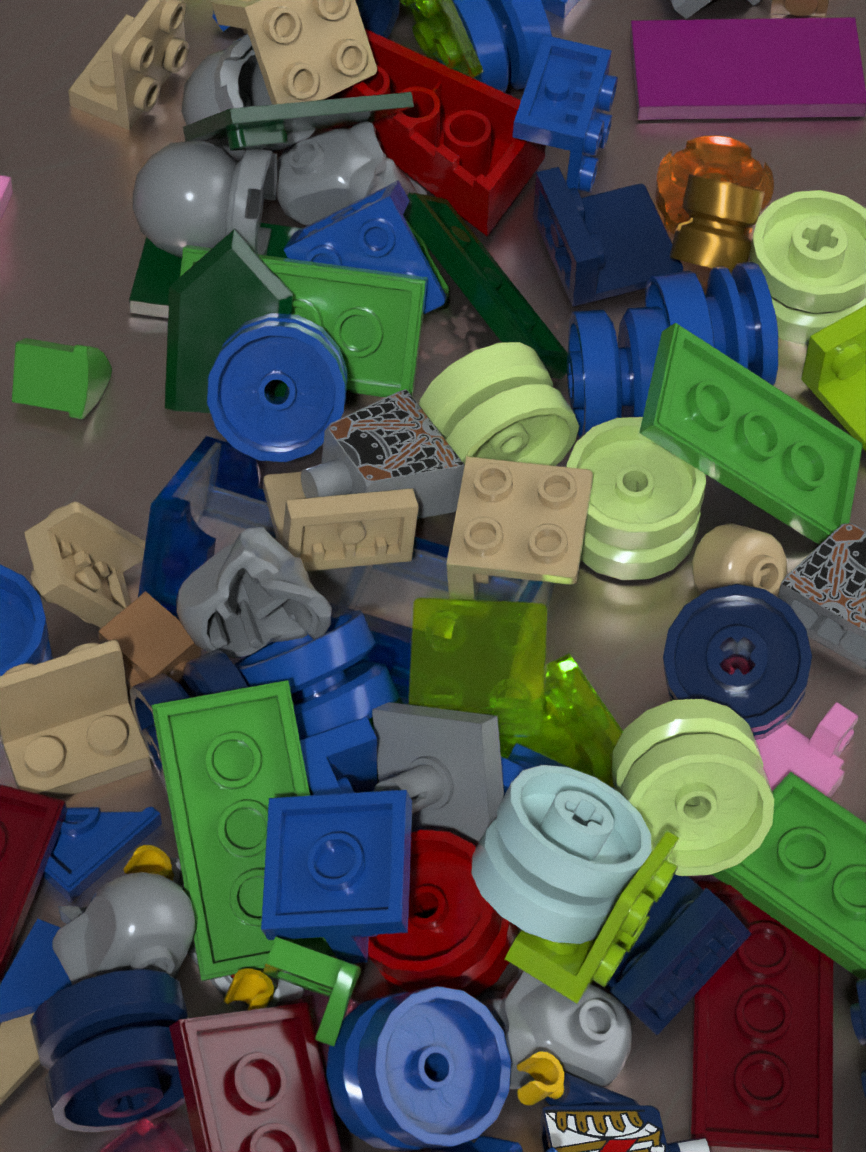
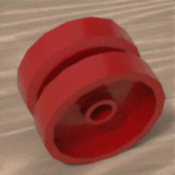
M423 829L411 832L408 933L378 934L377 937H369L368 956L393 991L397 993H409L419 989L439 986L462 990L475 998L496 983L509 964L505 957L517 937L518 927L500 916L480 894L471 874L472 855L476 846L451 832Z

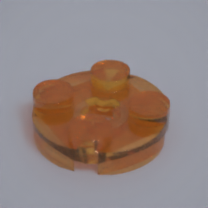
M701 136L686 142V149L676 152L672 157L671 150L662 159L658 168L655 199L657 207L664 216L663 224L667 231L675 235L678 224L690 220L691 215L682 208L689 174L764 191L760 215L772 202L774 178L771 169L766 162L763 168L759 161L751 157L752 148L732 138ZM756 225L745 228L744 235L749 239H752Z

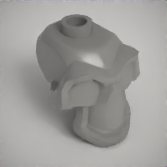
M369 121L358 122L350 129H334L302 140L286 148L277 162L276 197L285 215L295 222L306 226L365 198L399 180L406 195L409 192L427 195V192L419 184L407 177L392 159L386 157L381 149V142L376 137V128Z
M264 527L246 529L237 537L234 544L224 547L183 582L176 598L177 614L180 623L195 645L208 653L219 649L229 658L251 655L271 642L294 640L307 635L312 639H316L324 635L331 625L332 607L327 599L319 594L309 582L308 572L305 571L301 558L294 557Z
M138 872L120 876L99 888L87 907L58 906L60 918L66 925L57 931L52 944L53 950L72 985L84 979L115 971L137 969L166 972L176 979L195 931V916L192 903L180 885L162 875Z
M519 968L518 975L511 981L504 992L495 990L475 997L476 1000L487 1006L504 1031L511 1057L509 1089H519L527 1083L535 1081L529 1073L517 1070V1064L539 1051L554 1055L559 1060L565 1073L601 1087L608 1086L617 1077L630 1053L632 1026L627 1010L617 998L592 984L578 1004Z

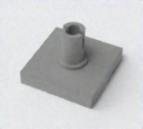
M391 702L372 709L374 733L377 737V769L379 779L374 792L407 790L412 800L411 832L422 829L451 832L477 847L486 829L497 818V809L504 797L498 716Z

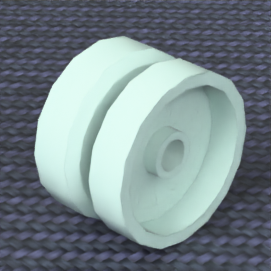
M540 765L522 770L510 784L497 809V818L486 829L472 855L471 874L483 898L500 916L523 931L552 942L582 944L598 937L622 892L651 854V833L636 808L621 793L596 777L568 767Z

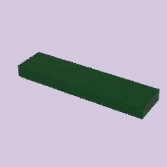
M409 192L407 197L410 202L403 216L502 343L520 342L533 348L550 377L562 379L567 374L568 352L449 201L444 198Z

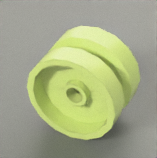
M823 190L794 192L773 201L758 217L752 237L749 262L757 263L766 278L775 309L778 337L782 340L808 346L811 335L866 305V208L847 196Z
M520 342L496 343L477 349L455 361L430 383L419 402L421 409L464 465L467 456L556 466L564 459L574 445L579 429L575 414L560 390L553 388L551 377L535 350Z
M643 417L615 418L592 427L575 443L566 467L588 469L593 474L580 560L595 572L620 580L654 578L673 570L690 554L699 529L700 508L706 488V476L703 472L639 433Z
M705 699L672 700L646 710L624 729L612 755V779L615 790L621 793L641 814L651 833V852L666 831L679 837L668 858V861L678 866L675 875H712L738 865L761 846L773 825L775 800L769 780L763 769V761L757 742L749 724L728 706Z

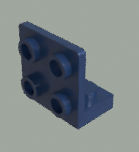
M559 167L536 172L533 218L572 307L644 289L648 279L653 275L683 271L684 268L681 261L670 257L671 239L644 184H635L581 198L576 188H568Z
M675 874L658 902L653 903L647 914L650 916V919L630 952L626 951L621 963L605 986L656 1035L668 1025L751 935V932L726 904L708 888L703 890L688 876H678Z

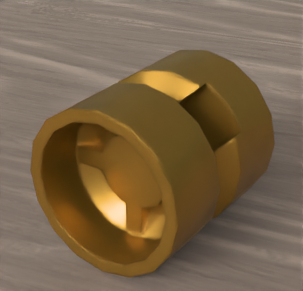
M689 174L682 208L691 216L689 221L678 224L670 257L708 268L724 266L732 273L737 263L748 262L752 242L744 235L745 228L756 225L765 192Z

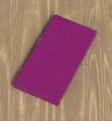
M855 17L631 20L630 42L638 120L865 117L866 88Z

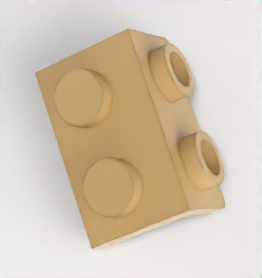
M72 502L67 506L55 509L46 519L24 532L34 568L31 571V580L36 591L46 602L55 603L79 616L84 622L92 623L100 628L131 604L123 572L150 556L147 542L79 502Z

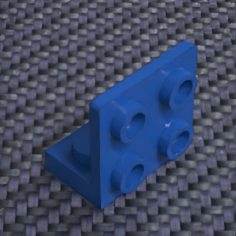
M543 35L514 120L512 137L570 151L566 184L569 189L576 188L579 194L581 191L591 193L599 164V158H594L592 155L596 156L599 148L605 149L612 123V115L603 113V110L608 112L611 110L618 77L608 75L612 50Z
M399 180L294 232L283 249L289 259L428 277L424 314L442 306L446 300V295L403 216L410 201Z

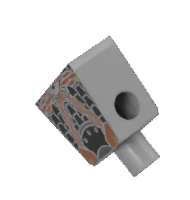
M405 389L330 423L324 432L322 462L320 465L302 470L301 485L306 498L413 488L419 506L417 519L448 514L457 510L465 465L408 390Z
M853 523L842 524L784 578L780 585L778 598L791 606L805 626L808 637L866 669V531Z

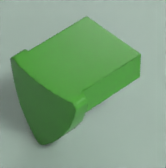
M24 338L15 344L12 402L69 412L70 418L84 419L99 402L112 375L111 364L105 354L95 347L80 344L71 346Z
M275 937L263 973L329 997L315 1040L334 1047L352 992L361 973L360 967Z

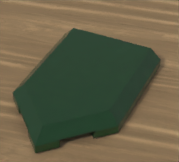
M235 228L169 287L165 409L210 413L207 404L208 376L226 338L248 320L269 313L292 314V291L266 266ZM281 380L270 381L269 383L272 387L270 394L276 397H284L286 388L288 389L287 384Z

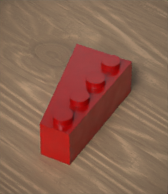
M365 29L377 66L376 74L323 100L411 92L414 107L370 122L376 128V137L381 142L382 151L387 158L392 159L401 170L433 195L447 199L461 217L488 236L545 159L546 145L512 137L514 120L521 100Z

